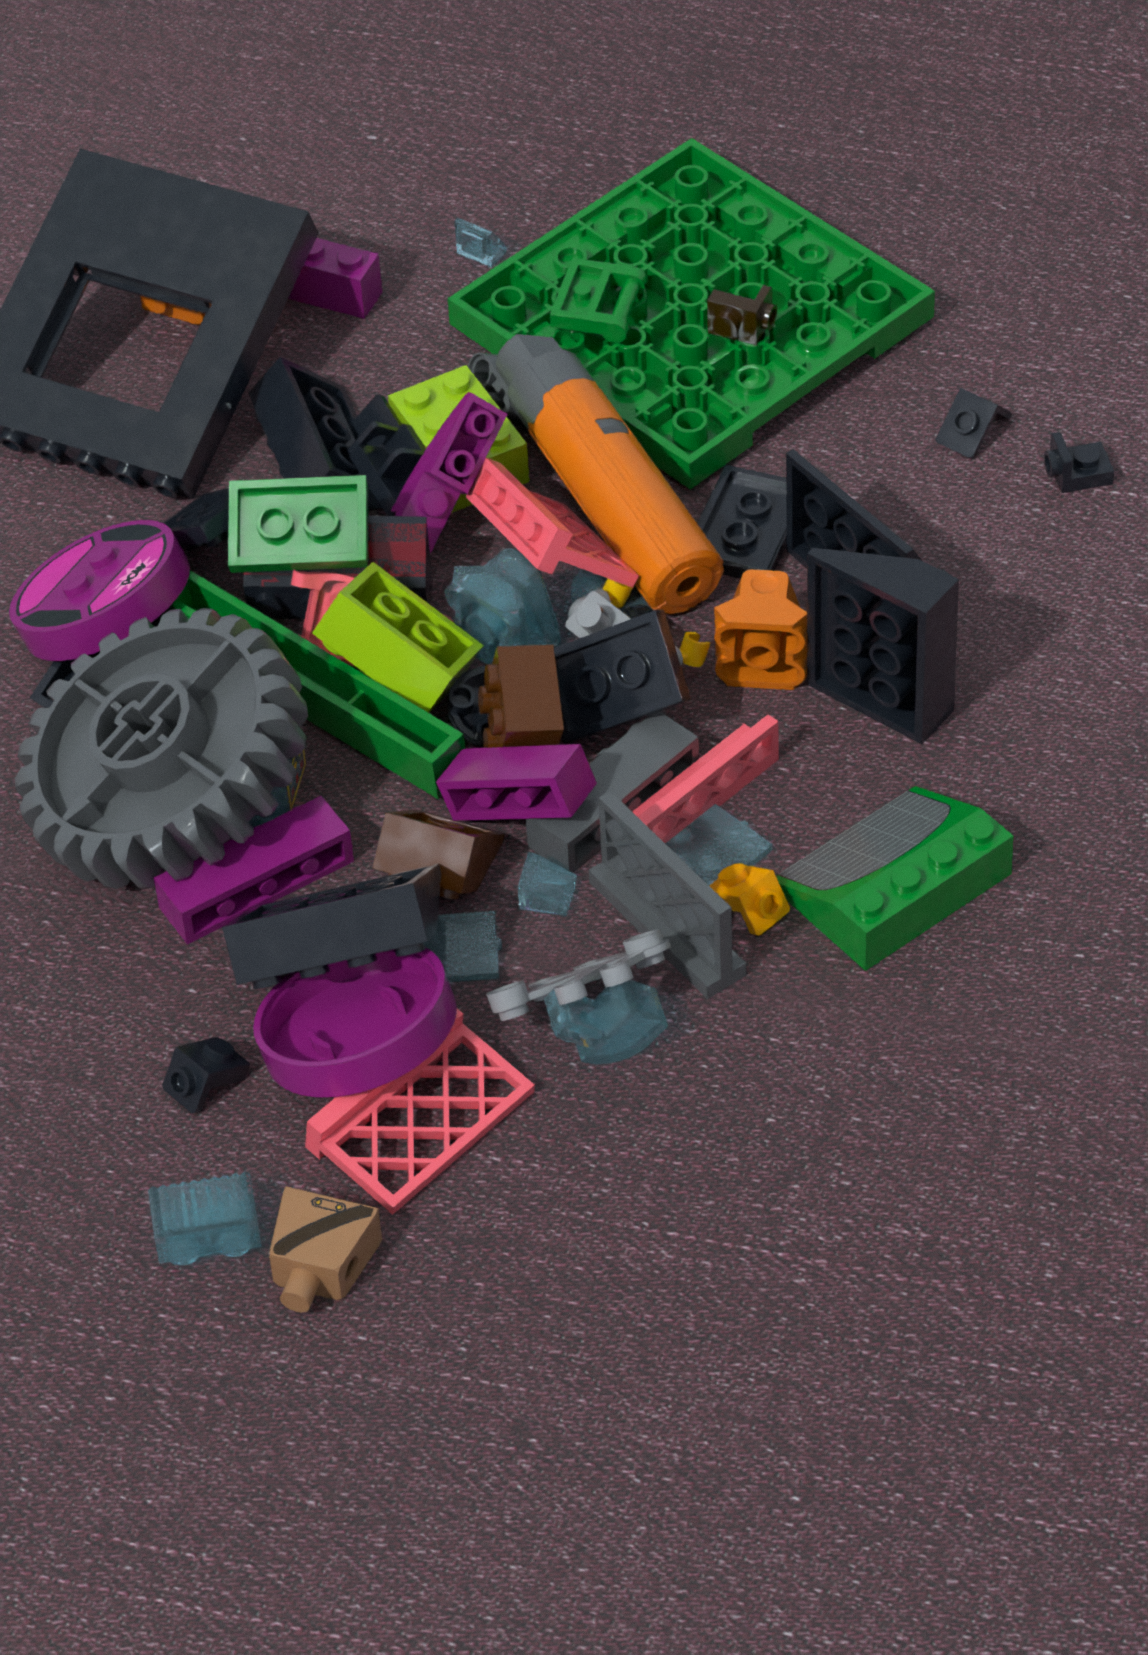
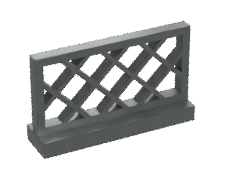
M611 791L598 797L602 862L588 870L589 883L640 933L660 929L663 939H669L671 944L669 949L663 951L664 957L707 999L745 977L746 962L732 950L731 907Z

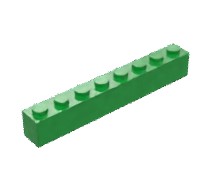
M190 570V575L183 591L172 605L160 615L161 617L169 610L181 609L190 618L193 612L202 608H209L217 611L221 617L234 614L246 619L253 629L258 628L270 636L282 651L286 660L298 673L302 685L299 694L307 703L308 721L436 799L442 797L436 781L460 751L466 749L463 733Z

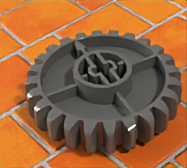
M202 608L193 612L190 618L181 609L169 610L162 615L157 627H154L149 619L144 617L130 625L129 636L122 640L113 632L105 636L99 642L100 653L96 657L91 658L87 654H81L71 663V668L75 675L70 681L58 679L53 682L46 692L54 702L50 707L38 708L28 722L37 735L26 738L19 746L17 757L25 766L19 770L15 777V788L23 798L19 807L23 820L33 830L36 841L57 863L66 866L74 876L82 880L91 881L98 879L105 887L119 889L132 880L140 889H147L155 886L154 877L162 874L165 870L176 882L187 878L193 872L194 860L200 857L208 865L212 866L223 859L225 855L223 844L231 838L237 843H245L254 834V829L249 821L254 815L263 817L271 815L279 805L271 794L272 790L275 787H287L296 776L297 770L288 759L298 756L305 749L307 737L300 726L303 725L308 717L307 703L299 694L302 685L298 673L266 632L258 628L253 629L246 619L231 614L221 617L217 611L209 608Z

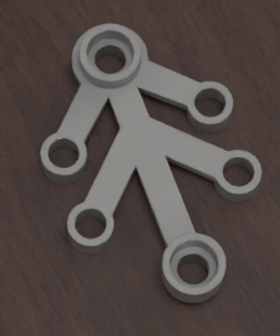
M660 929L647 931L624 940L623 945L626 952L591 960L574 967V971L533 982L528 985L529 991H527L524 981H518L494 989L486 995L492 1012L498 1013L501 1021L513 1019L529 1012L527 1002L531 1000L539 1002L556 996L559 1005L568 1004L588 995L585 988L587 983L602 978L605 987L615 986L634 978L631 966L636 964L637 969H641L665 960L663 951L671 947L669 939H663Z

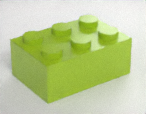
M467 365L388 395L389 405L400 422L413 427L425 448L428 447L440 427L467 392L473 393L500 409ZM506 417L486 458L501 463L521 484L530 482L527 443ZM460 494L451 513L473 505L466 498L467 494Z
M374 562L338 593L312 632L331 653L343 656L360 669L361 673L428 713L445 698L452 685L467 671L484 646Z

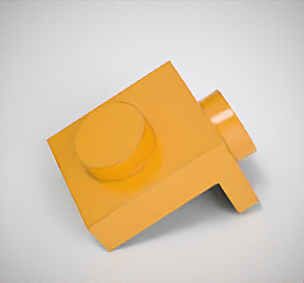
M741 863L733 864L724 868L718 874V879L709 885L731 907L732 911L741 912L749 932L753 935L760 936L790 911V906L775 873L770 869L748 866Z

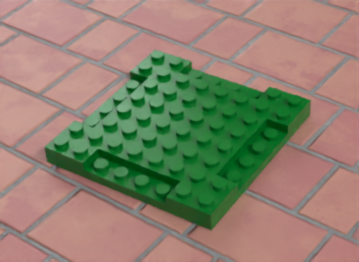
M691 138L447 298L449 324L492 354H498L504 344L516 334L553 337L562 350L575 353L654 464L687 488L692 489L753 445V432L864 353L875 359L934 317L935 290ZM572 258L640 268L647 274L648 279L644 291L637 295L627 321L630 327L623 342L612 343L599 334L551 327L550 313ZM611 285L601 313L612 314L621 291L620 286ZM763 285L772 287V304L777 305L776 320L771 330H765L757 345L708 333L707 300L713 290L755 299Z

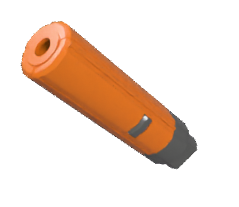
M516 334L504 344L498 354L480 352L474 354L469 360L467 367L498 407L507 413L506 417L509 421L523 422L531 437L604 542L639 575L634 585L647 604L653 610H664L665 615L687 611L689 608H693L699 602L707 599L720 582L724 572V560L575 353L562 350L553 337Z

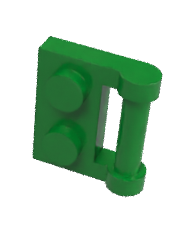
M572 258L550 313L551 327L599 334L612 343L623 342L630 327L627 321L637 295L644 291L648 279L647 274L640 268ZM611 285L620 286L621 291L612 314L601 313Z

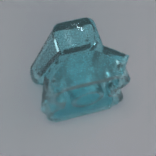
M505 548L484 566H454L452 583L445 588L444 594L449 606L455 611V615L451 618L453 623L484 645L476 656L477 659L489 664L493 661L497 646L552 644L556 646L561 642V632L542 572L536 569L521 552L513 548Z

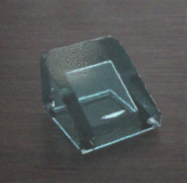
M460 218L454 221L457 254L493 267L507 252V247L492 231Z
M528 852L518 883L519 909L567 916L577 883V875L538 854Z

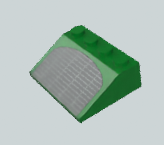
M914 786L776 875V878L787 902L862 969L867 971L1012 874L1014 836L981 808Z

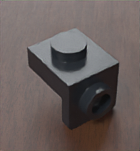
M219 1037L176 1046L162 1087L165 1092L189 1112H201L211 1088L245 1080L251 1063L238 1054L229 1042Z

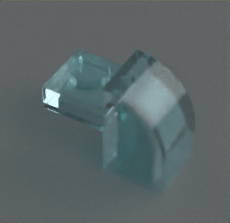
M633 980L606 987L594 1000L584 997L568 1004L559 1005L554 989L544 998L555 1037L565 1042L575 1043L581 1062L588 1064H609L630 1058L645 1049L668 1027L656 988Z

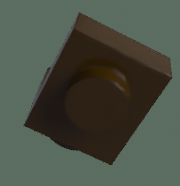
M763 285L755 299L713 290L707 300L708 333L757 345L765 330H771L776 320L777 305L772 304V287Z

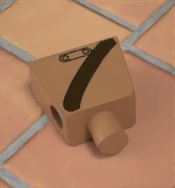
M286 1186L281 1199L269 1256L273 1282L278 1286L284 1287L280 1296L281 1303L292 1311L302 1313L309 1310L315 1295L334 1300L345 1298L382 1241L379 1209Z

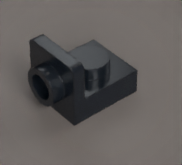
M1061 432L1051 433L1050 450L1044 452V464L1048 476L1055 477L1061 493L1113 484L1114 469L1101 441L1067 447Z

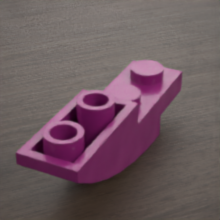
M471 392L466 393L440 427L413 469L391 510L396 514L395 516L427 517L430 554L460 494H468L507 416V413Z

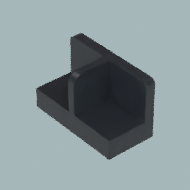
M401 424L385 447L358 444L350 455V459L359 473L367 476L368 487L387 516L396 515L391 510L413 469L426 450L413 427L408 424Z

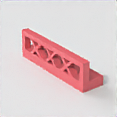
M766 715L751 728L743 724L632 812L668 847L671 846L779 760L778 721L770 715Z

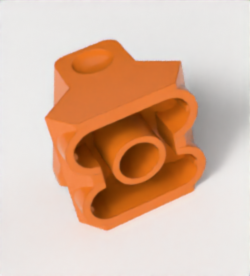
M754 569L745 571L733 599L714 607L716 675L730 687L794 690L807 679V612L801 608L787 573L783 571Z

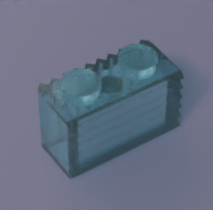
M244 1171L241 1175L234 1173L230 1177L223 1175L221 1178L214 1176L210 1180L203 1178L199 1182L196 1180H192L190 1183L183 1181L179 1185L172 1183L169 1187L165 1185L159 1188L152 1186L148 1190L159 1264L171 1262L175 1265H188L195 1262L199 1257L217 1254L237 1257L244 1255L250 1249L262 1247L250 1173Z

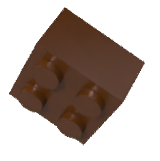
M553 644L497 646L492 664H486L485 686H480L478 692L480 714H487L489 728H485L483 733L484 748L559 745L564 727Z

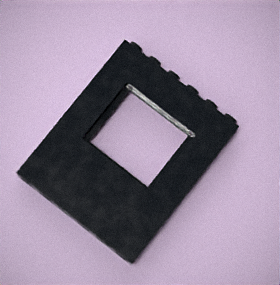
M80 148L0 309V443L16 452H22L23 448L37 452L39 456L53 463H60L61 460L73 463L89 474L107 473L129 486L135 487L138 483L153 487L159 494L169 498H176L177 495L194 499L319 234L309 211ZM73 275L78 276V279H77L76 282H75V280H74V278H73ZM89 281L205 314L159 412L42 378ZM27 368L29 369V371H32L31 374L26 373Z

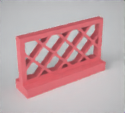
M485 458L466 498L536 569L553 574L558 562L562 561L633 588L639 575L566 504L529 491L501 463Z
M458 1008L454 1024L448 1036L439 1048L420 1065L382 1086L361 1093L335 1097L307 1121L305 1147L319 1160L323 1156H327L392 1215L534 1093L535 1084L463 1024L464 1013ZM463 1043L477 1055V1066H448V1054ZM442 1060V1066H435ZM420 1078H442V1096H413V1084ZM449 1078L478 1079V1097L449 1096ZM484 1079H504L515 1090L507 1097H485ZM407 1090V1096H400ZM385 1108H407V1127L378 1126L377 1115ZM413 1108L443 1109V1127H413ZM449 1109H478V1122L471 1128L449 1127ZM485 1109L491 1110L485 1115ZM369 1121H371V1126H365ZM349 1138H371V1157H350L340 1146ZM378 1139H407V1158L378 1157ZM414 1139L443 1140V1152L436 1158H414ZM450 1140H456L453 1144L450 1145ZM366 1170H372V1175H370ZM378 1170H408V1182L393 1195L378 1182ZM414 1170H421L416 1176H414Z

